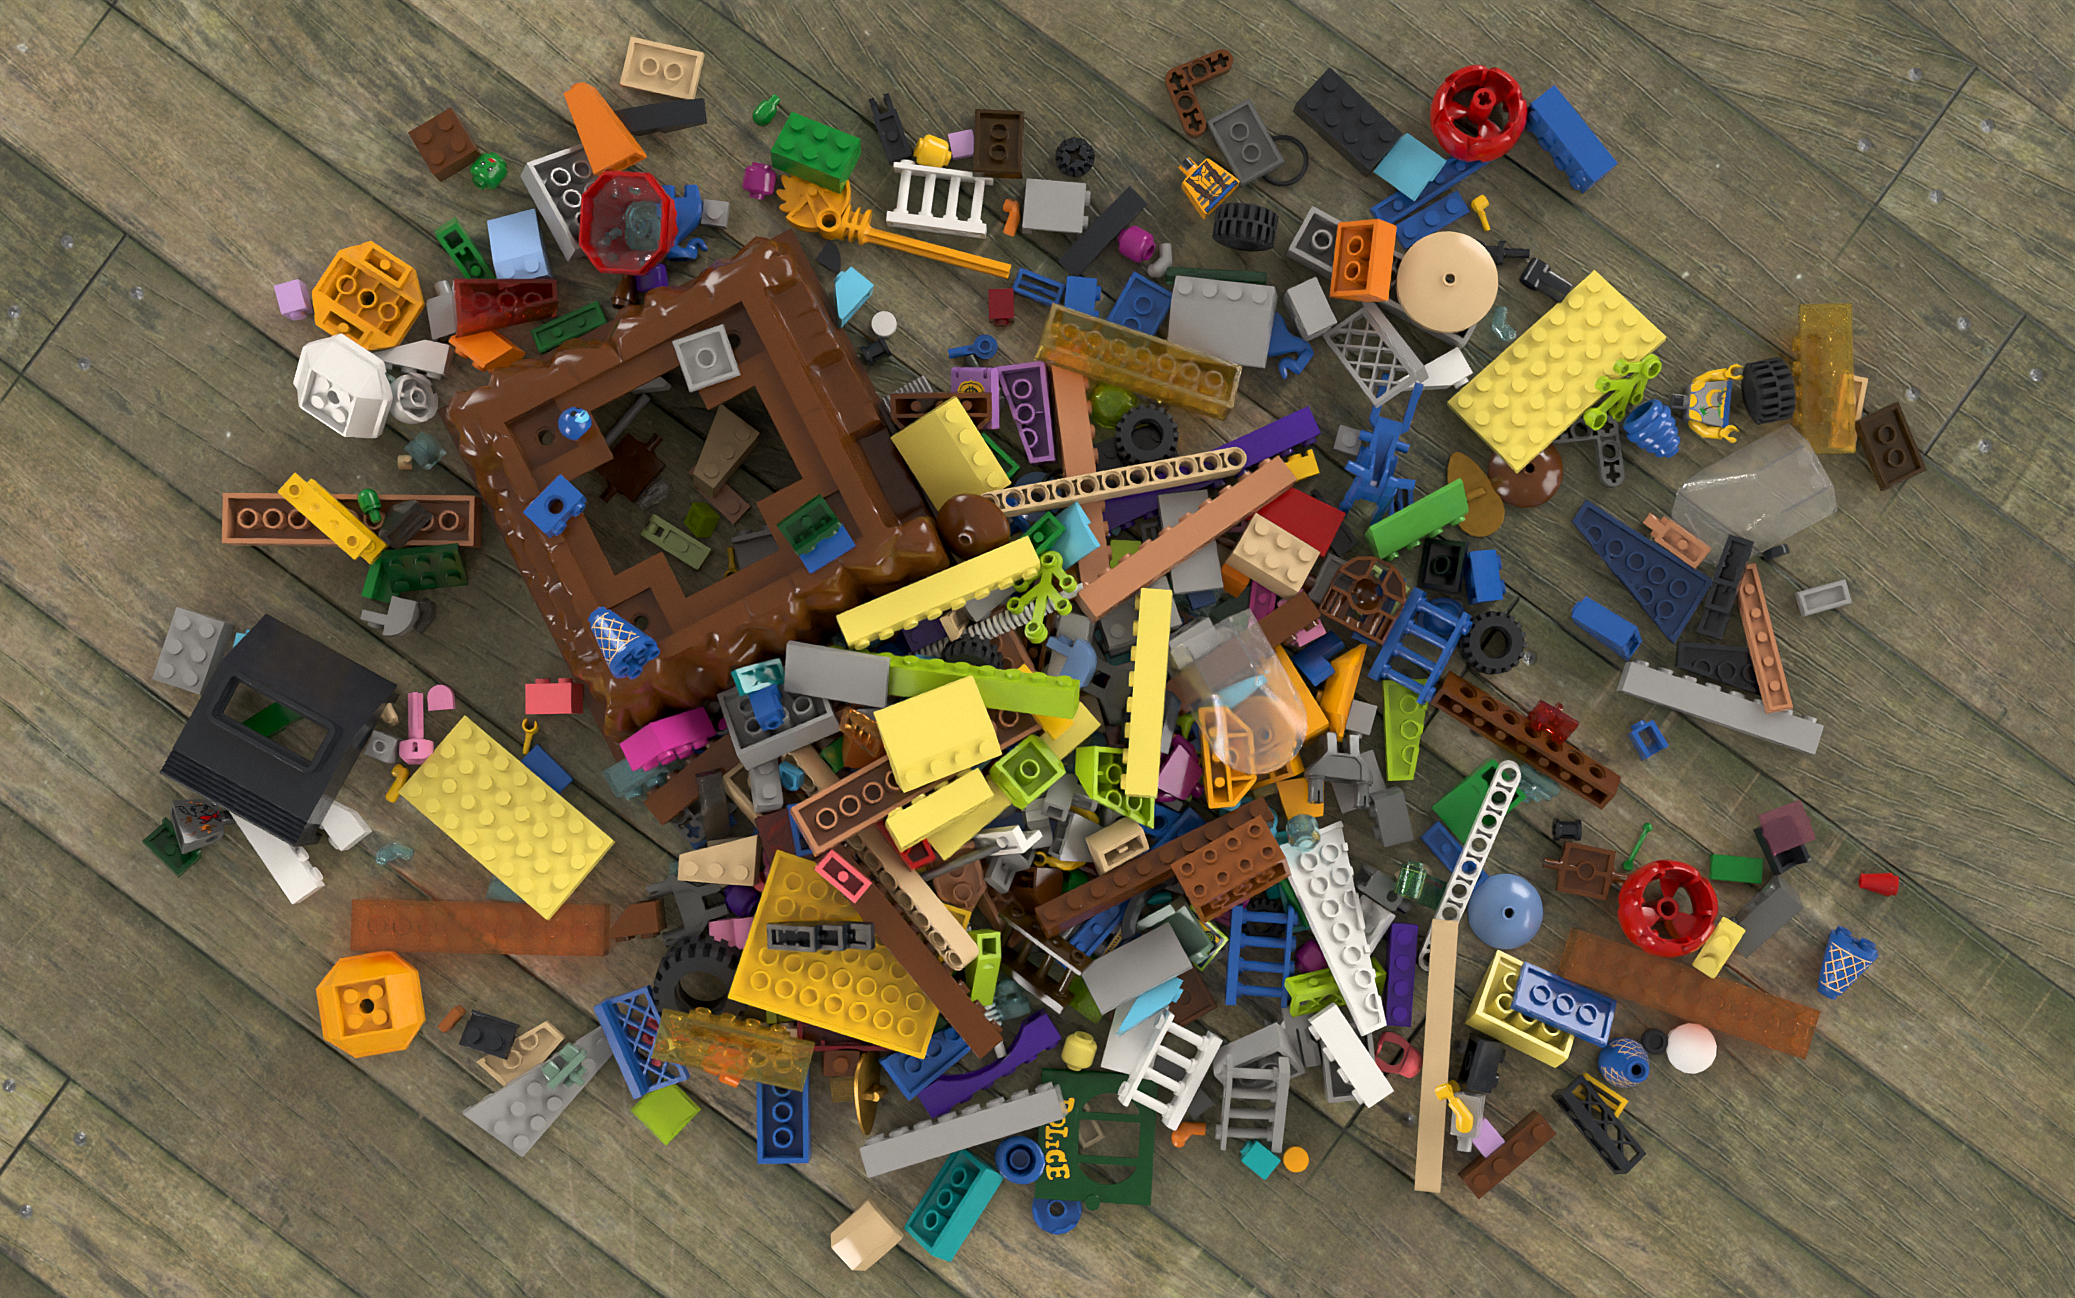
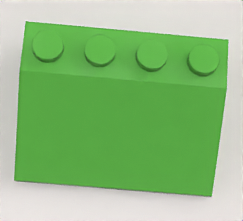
M1459 478L1370 526L1364 538L1374 556L1389 562L1399 556L1398 551L1405 547L1408 551L1421 544L1420 539L1426 536L1432 539L1443 533L1442 527L1448 524L1454 527L1465 521L1464 516L1469 512L1463 481Z

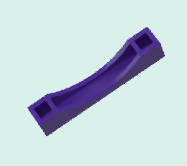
M1043 1007L1022 1020L1017 1035L1006 1049V1056L997 1058L990 1064L975 1071L964 1074H941L918 1093L917 1096L932 1119L936 1116L941 1117V1115L949 1113L951 1107L959 1102L963 1104L970 1100L976 1091L980 1089L983 1091L991 1087L997 1078L1001 1076L1007 1077L1016 1070L1015 1067L1021 1063H1030L1042 1050H1050L1057 1046L1059 1040L1062 1039L1060 1032Z

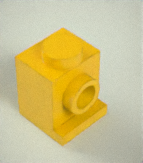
M1312 449L1305 452V457H1302L1301 453L1288 457V462L1285 463L1297 478L1295 482L1317 476L1320 473Z

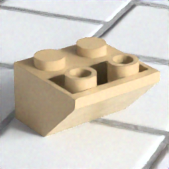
M1124 817L1085 838L1098 876L1146 854L1150 849L1143 828L1136 821L1128 817Z

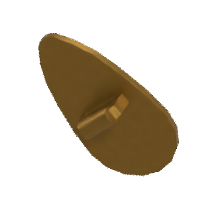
M1455 452L1449 459L1447 483L1450 484L1461 478L1469 512L1464 516L1466 520L1458 525L1462 531L1470 536H1488L1498 530L1503 522L1505 514L1503 502L1481 468L1466 455Z
M865 1051L861 1055L855 1071L854 1093L860 1130L863 1135L867 1136L872 1131L877 1103L888 1093V1088L885 1085H880L881 1064L878 1061L880 1059L878 1051Z

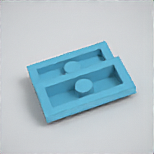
M1406 133L1388 152L1374 173L1415 201L1427 183L1434 180L1447 161Z
M1078 501L1055 516L1066 528V531L1050 551L1060 553L1063 558L1062 569L1064 571L1101 546L1088 527L1091 522Z

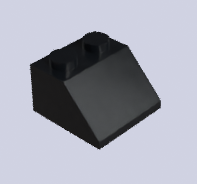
M1470 1033L1457 1082L1468 1090L1491 1093L1492 1087L1496 1088L1498 1084L1499 1073H1496L1499 1063L1502 1064L1505 1058L1506 1049L1503 1048L1504 1044L1494 1039Z

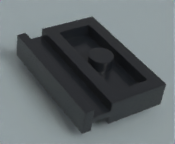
M472 1009V1016L466 1024L459 1045L507 1060L516 1038L517 1028L519 1029L520 1025Z

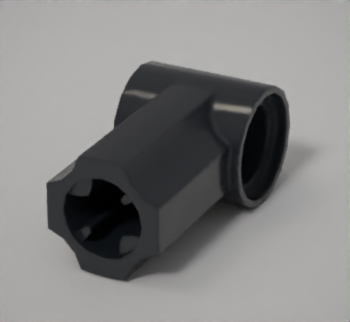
M1538 258L1530 260L1518 279L1525 287L1533 291H1540L1557 303H1561L1573 286L1553 273L1550 266Z

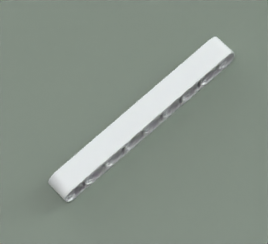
M1503 761L1497 767L1433 919L1458 921L1459 924L1519 784L1521 773L1519 766L1515 762ZM1506 768H1513L1516 771V775L1508 780L1502 777V771ZM1502 791L1505 793L1506 798L1503 802L1497 803L1491 798L1493 793ZM1488 814L1496 818V822L1490 826L1482 823V818ZM1476 838H1483L1486 841V845L1481 849L1473 847L1472 841ZM1466 861H1473L1476 864V868L1468 872L1462 868V865ZM1456 884H1463L1467 889L1465 893L1459 895L1454 893L1452 888ZM1446 907H1453L1457 913L1453 917H1446L1442 911ZM1432 922L1419 950V965L1425 971H1429V962H1426L1423 956L1426 953H1430Z

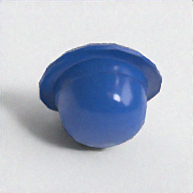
M1442 597L1428 601L1458 618H1461L1463 612H1465L1460 603L1453 599ZM1424 611L1418 612V626L1449 641L1455 627Z
M1024 1136L1009 1137L1001 1142L995 1153L996 1167L1000 1174L1008 1181L1016 1184H1029L1036 1181L1043 1173L1045 1166L1044 1153L1040 1146L1032 1139Z

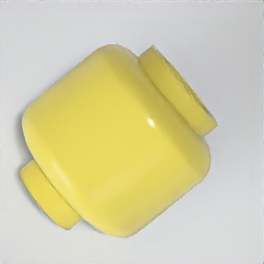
M1076 1031L1074 1034L1068 1035L1061 1052L1062 1060L1067 1063L1069 1069L1074 1071L1089 1068L1093 1063L1097 1044L1092 1035Z

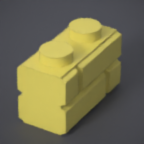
M1722 917L1692 965L1715 979L1746 930L1728 918Z

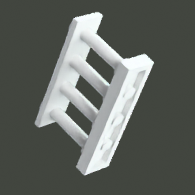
M901 160L900 163L894 162V171L901 174L897 208L894 209V212L887 211V226L986 239L987 225L982 223L980 217L985 185L993 186V178L973 177V172L915 165V162L911 160ZM911 175L926 177L921 212H918V215L908 214L909 211L906 210ZM936 178L950 180L946 215H943V218L933 217V214H931ZM960 181L975 183L971 217L968 221H960L956 217Z
M1164 1009L1163 1013L1158 1014L1153 1025L1155 1028L1127 1082L1124 1081L1118 1091V1100L1127 1107L1131 1099L1161 1113L1163 1117L1161 1121L1168 1128L1176 1131L1223 1040L1210 1031L1207 1032L1206 1036L1201 1037L1173 1023L1172 1020L1175 1015L1169 1010ZM1168 1031L1196 1045L1198 1051L1194 1059H1188L1160 1045L1166 1032ZM1157 1054L1185 1068L1186 1074L1183 1080L1177 1082L1149 1068L1148 1066L1154 1055ZM1143 1076L1174 1091L1171 1103L1166 1105L1136 1090Z

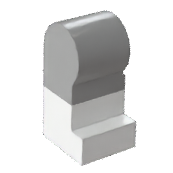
M1045 798L1035 799L1024 810H1021L1025 831L1040 830L1043 836L1030 847L1031 849L1049 847L1053 843L1049 817L1041 815Z

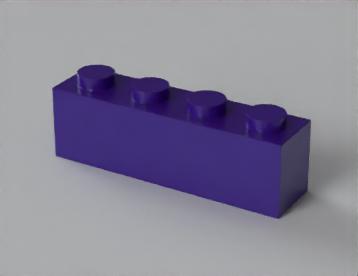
M1392 921L1387 931L1385 972L1387 975L1383 989L1382 1006L1386 1024L1389 1026L1411 1027L1418 925L1414 923Z

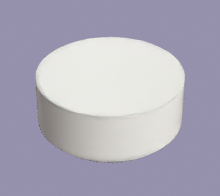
M882 311L873 317L872 328L878 336L889 337L895 333L897 322L891 313Z

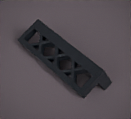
M1578 1075L1566 1088L1557 1089L1551 1095L1553 1100L1615 1175L1627 1174L1646 1155V1152L1583 1075ZM1579 1084L1585 1090V1101L1578 1100L1572 1092ZM1591 1105H1597L1601 1109V1120H1595L1591 1116ZM1607 1125H1614L1617 1129V1140L1609 1138L1607 1135ZM1623 1144L1630 1145L1636 1152L1629 1161L1623 1155Z

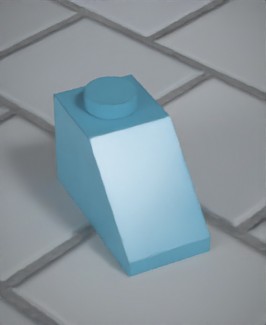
M852 267L846 272L841 271L833 281L835 284L833 298L836 326L839 329L868 300L874 288L870 281Z

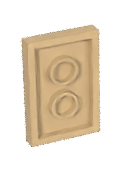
M631 37L620 86L677 100L695 99L705 55L699 51Z

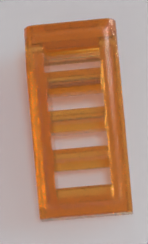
M849 707L844 708L838 729L868 754L877 758L885 751L877 722ZM849 718L853 721L851 726L847 725Z

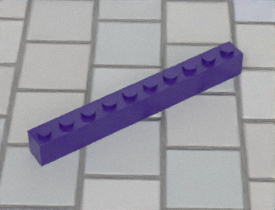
M1309 406L1211 451L1238 447L1245 452L1247 460L1241 471L1234 475L1235 479L1248 472V468L1255 465L1258 466L1267 458L1277 455L1283 458L1294 453L1293 448L1302 444L1303 448L1316 443V437L1321 432ZM1228 458V462L1231 465L1238 466L1235 458ZM1203 462L1207 470H1214V466L1210 462ZM1179 467V470L1182 474H1190V471L1187 467ZM1164 473L1156 476L1158 479H1166ZM1229 477L1106 499L1105 512H1102L1103 521L1108 523L1109 535L1105 536V538L1113 536L1111 531L1120 527L1124 531L1135 526L1134 521L1143 517L1144 520H1148L1157 516L1158 504L1156 497L1158 495L1198 491L1209 486L1212 489H1216L1226 484L1225 479Z

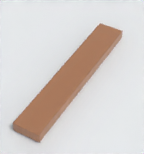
M1756 563L1748 564L1736 600L1765 712L1770 714L1791 710L1793 705Z

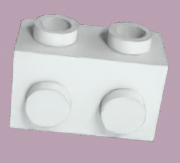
M1362 895L1359 900L1366 928L1364 929L1366 942L1370 946L1371 952L1369 955H1371L1396 916L1367 896Z

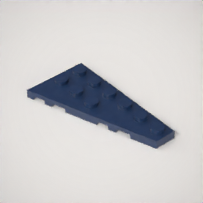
M1585 500L1571 523L1670 643L1675 644L1712 585V579Z

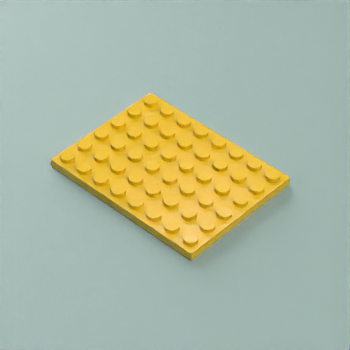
M777 849L728 998L924 1059L940 1011L876 934L875 948L872 950L847 948L844 951L818 950L814 953L767 948V923L789 921L865 922L840 891L814 870V867L817 865L815 861L797 857ZM889 893L885 895L891 903L895 901ZM943 903L966 931L972 912ZM906 913L901 915L907 923L911 921ZM922 932L918 934L921 940L925 943L927 941L926 937L922 934ZM938 952L934 954L940 962L944 960Z

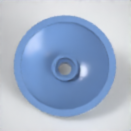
M1496 874L1490 876L1471 893L1467 904V917L1472 931L1482 942L1498 949H1514L1529 942L1538 932L1543 919V905L1537 890L1527 880L1512 874ZM1507 908L1512 909L1513 913L1510 917H1506L1504 914Z

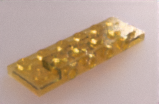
M1852 303L1800 304L1798 306L1799 331L1796 333L1797 336L1792 337V351H1797V361H1793L1792 374L1798 377V386H1794L1796 401H1798V411H1794L1793 422L1794 426H1799V432H1801V455L1854 454L1856 449Z
M698 1007L695 1010L690 1009L688 1014L663 1008L652 1059L803 1092L815 1042L790 1037V1032L786 1031V1028L782 1025L773 1024L771 1027L762 1026L761 1022L756 1019H747L744 1022L736 1020V1017L730 1013H722L721 1016L710 1014L711 1012L707 1008Z

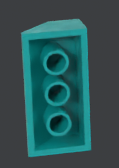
M968 1148L952 1152L903 1228L930 1255L951 1262L1004 1177L990 1162Z

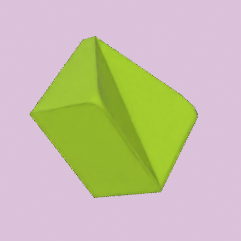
M693 502L683 523L696 537H710L720 517L707 503Z

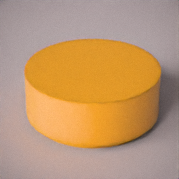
M1294 1145L1284 1151L1283 1163L1288 1170L1301 1172L1307 1167L1309 1157L1302 1147Z

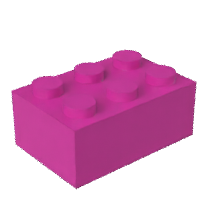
M700 707L649 723L620 743V746L632 771L643 768L646 772L657 767L660 762L664 766L675 761L678 756L680 760L694 754V748L696 750L709 744L708 739L714 736L716 732L704 707Z

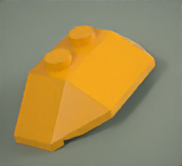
M1359 644L1329 661L1335 673L1324 680L1322 689H1317L1315 694V701L1329 721V732L1336 733L1337 742H1342L1367 644Z
M1226 705L1200 707L1199 740L1203 783L1209 809L1235 807L1257 780L1252 730L1231 712Z

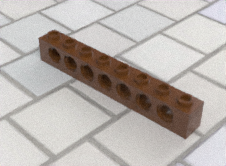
M1449 670L1437 685L1436 694L1430 704L1602 810L1616 795L1621 776Z

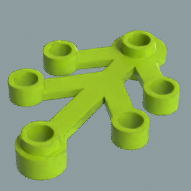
M1649 354L1640 362L1629 363L1622 358L1617 360L1613 367L1614 372L1620 376H1625L1627 373H1635L1630 378L1610 380L1606 376L1598 378L1595 383L1597 390L1602 393H1607L1611 390L1616 391L1598 408H1589L1583 416L1585 424L1593 430H1599L1606 423V412L1608 410V415L1616 419L1617 422L1621 421L1625 416L1628 402L1633 405L1639 404L1643 399V392L1648 379L1654 378L1660 372L1662 364L1659 358L1654 354Z
M1047 551L1039 558L1040 571L1037 572L1038 574L1028 580L1022 578L1014 581L1013 587L1017 592H1025L1029 585L1039 577H1041L1040 583L1021 598L1013 597L1007 602V608L1011 614L1018 615L1023 612L1024 607L1036 599L1032 620L1025 627V635L1030 642L1035 644L1043 642L1048 635V631L1043 624L1048 597L1055 604V609L1060 615L1065 616L1072 611V605L1069 600L1062 598L1051 584L1054 575L1060 581V586L1064 592L1071 593L1077 588V582L1074 577L1067 575L1062 569L1063 558L1057 551ZM1067 604L1065 608L1060 609L1062 605Z

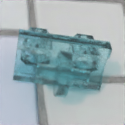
M1525 762L1519 767L1521 778L1518 787L1526 795L1523 802L1528 803L1531 799L1537 802L1544 799L1548 802L1553 796L1558 795L1560 789L1557 787L1558 783L1546 775L1542 778L1535 774L1537 770ZM1516 771L1512 772L1511 779L1515 777Z

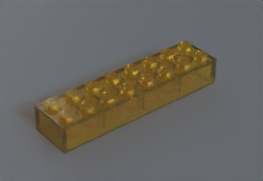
M1052 303L1045 317L1034 358L1035 360L1223 422L1233 409L1243 367L1242 365Z

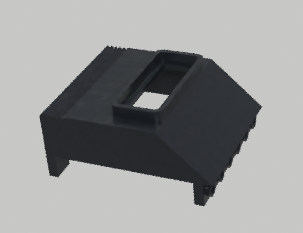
M266 613L221 660L173 746L170 755L167 757L165 764L162 766L160 774L293 847L318 844L322 837V834L317 832L387 704L396 703L400 694L394 692L398 685ZM240 683L327 729L328 732L312 761L224 714Z

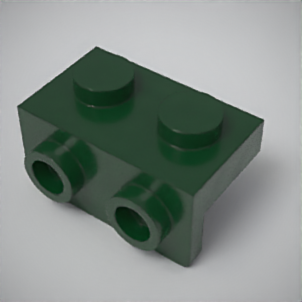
M820 493L776 524L798 556L813 551L818 542L824 538H831L839 531L838 528L842 526Z
M167 817L162 819V824L142 840V843L178 878L202 858L201 848L181 854L173 822Z

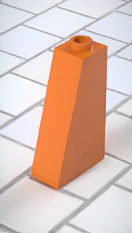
M580 82L572 85L570 90L563 93L595 175L600 176L606 170L622 171L647 158L646 153L595 87L585 82Z

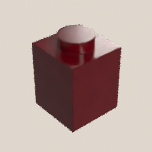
M1013 288L988 289L989 323H994L995 327H1007L1009 323H1014Z

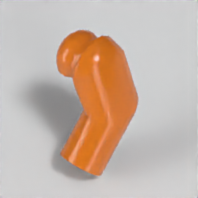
M1182 1122L1177 1130L1172 1132V1144L1180 1148L1185 1145V1142L1191 1135H1205L1206 1123Z

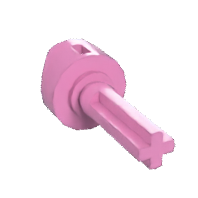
M418 692L408 693L409 739L399 742V756L408 765H421L431 754H434V742L423 739V693Z

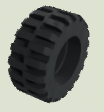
M700 935L692 936L689 942L687 939L679 941L677 947L672 946L667 951L666 956L662 957L653 983V998L656 1000L654 1005L657 1011H663L661 1018L666 1023L669 1021L673 1023L671 1028L676 1031L682 1029L686 1031L685 1035L692 1036L695 1033L699 1034L700 1038H704L709 1033H713V1036L721 1035L724 1028L726 1031H729L735 1027V1022L741 1021L749 1005L728 998L741 958L739 956V948L735 945L731 948L728 946L729 941L724 939L716 941L714 936L707 935L706 939H701ZM692 972H708L717 976L724 983L727 992L716 1000H697L684 991L680 984V979Z

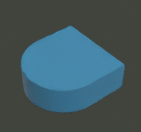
M786 760L779 764L780 781L786 789L796 791L803 786L804 771Z

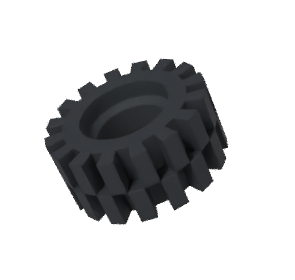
M1256 898V900L1249 901L1246 907L1247 911L1284 913L1279 904L1268 898ZM1246 921V924L1242 923L1241 928L1246 936L1280 938L1282 932L1285 931V924L1272 923L1269 929L1260 931L1255 928L1253 922Z

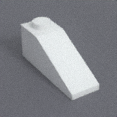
M1456 347L1425 365L1429 378L1421 384H1424L1423 390L1448 389L1453 385L1457 389L1469 382L1467 377L1473 372L1459 348ZM1409 375L1403 377L1402 379H1400V380H1398V381H1399V382H1402L1403 380H1405L1406 378H1408ZM1415 383L1403 391H1412Z

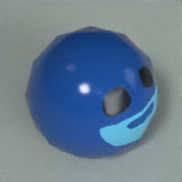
M578 407L564 410L558 420L559 430L562 435L571 440L580 438L592 425L588 412Z

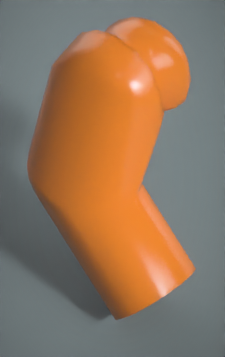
M1006 199L1003 211L1009 212V216L1003 233L1015 236L1021 220L1020 204L1016 200Z

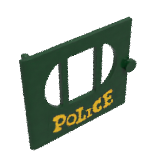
M1042 1068L1041 1084L1052 1082L1053 1086L1059 1084L1068 1114L1064 1119L1039 1126L1038 1145L1044 1153L1045 1166L1043 1173L1035 1181V1199L1083 1201L1087 1209L1091 1211L1097 1210L1100 1207V1203L1151 1206L1156 1111L1133 1099L1131 1101L1139 1110V1114L1082 1111L1083 1106L1097 1095L1104 1093L1118 1094L1121 1084L1124 1081L1127 1082L1129 1074ZM1142 1078L1136 1090L1157 1100L1158 1083ZM1080 1120L1139 1123L1138 1157L1078 1154ZM1078 1164L1135 1166L1136 1169L1127 1179L1121 1182L1102 1184L1087 1177Z

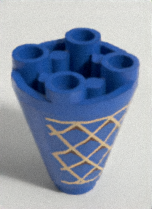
M600 607L590 614L588 618L590 628L614 677L625 678L628 676L630 679H634L642 673V667L648 661L655 659L659 655L660 649L653 638L613 611Z
M1839 925L1836 930L1832 929L1829 934L1817 982L1819 985L1817 991L1833 1000H1836L1837 996H1841L1879 956L1875 943L1863 937L1859 940L1851 936L1852 932Z
M1625 1037L1611 1038L1607 1046L1602 1048L1599 1053L1598 1071L1607 1082L1615 1087H1634L1644 1081L1649 1075L1648 1054L1643 1046L1633 1039Z

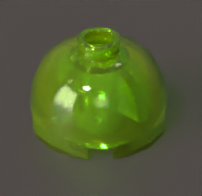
M1107 379L1099 382L1093 387L1088 401H1091L1092 407L1091 418L1098 425L1105 428L1116 429L1122 415L1128 413L1132 407L1137 408V398L1134 390L1128 383L1120 379Z

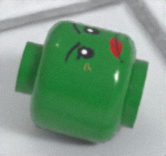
M494 152L490 154L482 153L470 167V173L473 177L472 182L481 190L485 188L490 190L496 189L507 176V163Z

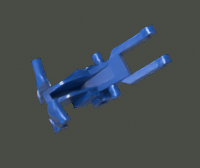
M1383 372L1381 380L1388 381L1390 374ZM1415 382L1402 423L1380 417L1379 413L1382 405L1377 409L1373 405L1368 419L1373 431L1371 433L1361 430L1358 437L1359 440L1369 442L1367 447L1361 445L1355 462L1348 460L1345 466L1347 471L1357 476L1346 492L1344 500H1341L1338 510L1346 513L1344 518H1346L1355 499H1364L1377 503L1369 523L1372 526L1382 520L1384 513L1388 510L1389 504L1397 492L1396 488L1414 490L1415 480L1393 477L1398 461V456H1395L1394 452L1395 450L1405 454L1408 452L1410 444L1398 441L1399 435L1409 431L1424 384ZM1378 385L1376 399L1386 393L1387 386Z

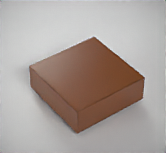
M461 1005L454 1007L437 1028L443 1033L452 1030L464 1016L466 1010Z

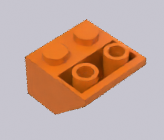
M476 322L450 337L448 341L456 347L454 351L465 359H472V365L482 372L487 370L490 373L493 368L499 367L508 368L526 354L494 328L480 322Z

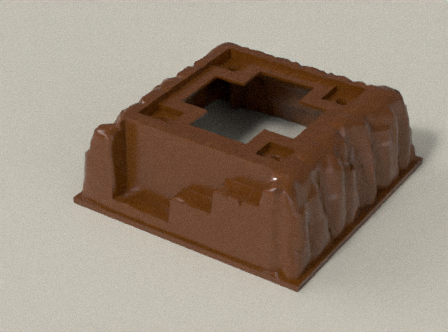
M792 228L772 239L754 237L732 258H719L710 267L700 272L698 277L680 286H660L647 291L643 305H627L618 311L614 320L579 338L566 340L557 349L538 359H519L508 368H493L487 385L470 391H456L449 400V404L437 410L575 682L583 684V697L617 764L627 761L620 743L649 723L700 707H704L709 718L716 715L721 707L717 694L736 687L731 674L735 669L780 658L781 662L786 661V646L789 640L819 646H826L831 641H834L835 644L838 641H842L845 645L846 641L838 625L836 615L958 565L952 553L942 542L937 530L938 511L890 438L897 431L843 327L839 329L836 326L835 311ZM723 324L729 340L733 337L740 338V345L732 349L741 376L699 389V394L707 409L710 410L756 387L803 479L756 503L780 550L686 598L662 551L615 575L583 512L576 517L572 516L566 522V528L558 536L553 535L549 538L523 511L560 474L570 482L615 459L591 413L592 411L679 367L680 363L672 341ZM571 407H578L587 411L592 420L591 427L577 440H571L563 436L558 426L561 413ZM548 432H552L554 436L553 441L548 445H544L542 441L543 436ZM820 493L843 524L856 547L810 574L800 556L795 553L776 524ZM554 503L551 507V513L559 514L563 510V503ZM605 607L636 628L639 618L646 617L648 619L649 625L642 632L656 641L660 653L655 659L648 661L642 667L643 671L638 677L630 679L628 676L616 678L610 672L588 621L590 614L596 609Z

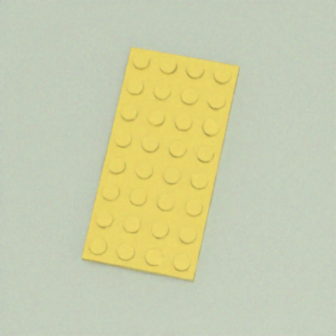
M1594 270L1569 292L1561 303H1557L1455 394L1447 402V406L1503 461L1518 473L1606 394L1595 388V383L1599 377L1606 376L1610 380L1623 379L1625 377L1620 376L1613 370L1617 360L1622 358L1629 363L1640 362L1645 356L1657 349L1666 340V336Z
M465 715L434 750V754H431L398 791L400 795L546 920L551 919L615 843L611 837Z

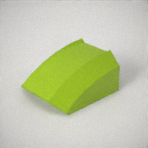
M1031 734L996 762L989 770L992 781L1009 798L1013 806L1024 810L1059 780L1066 771L1062 761L1041 738Z

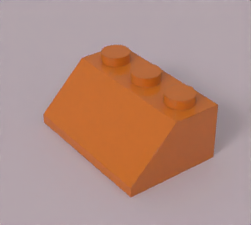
M1380 219L1338 222L1329 297L1361 302L1388 301L1397 226Z

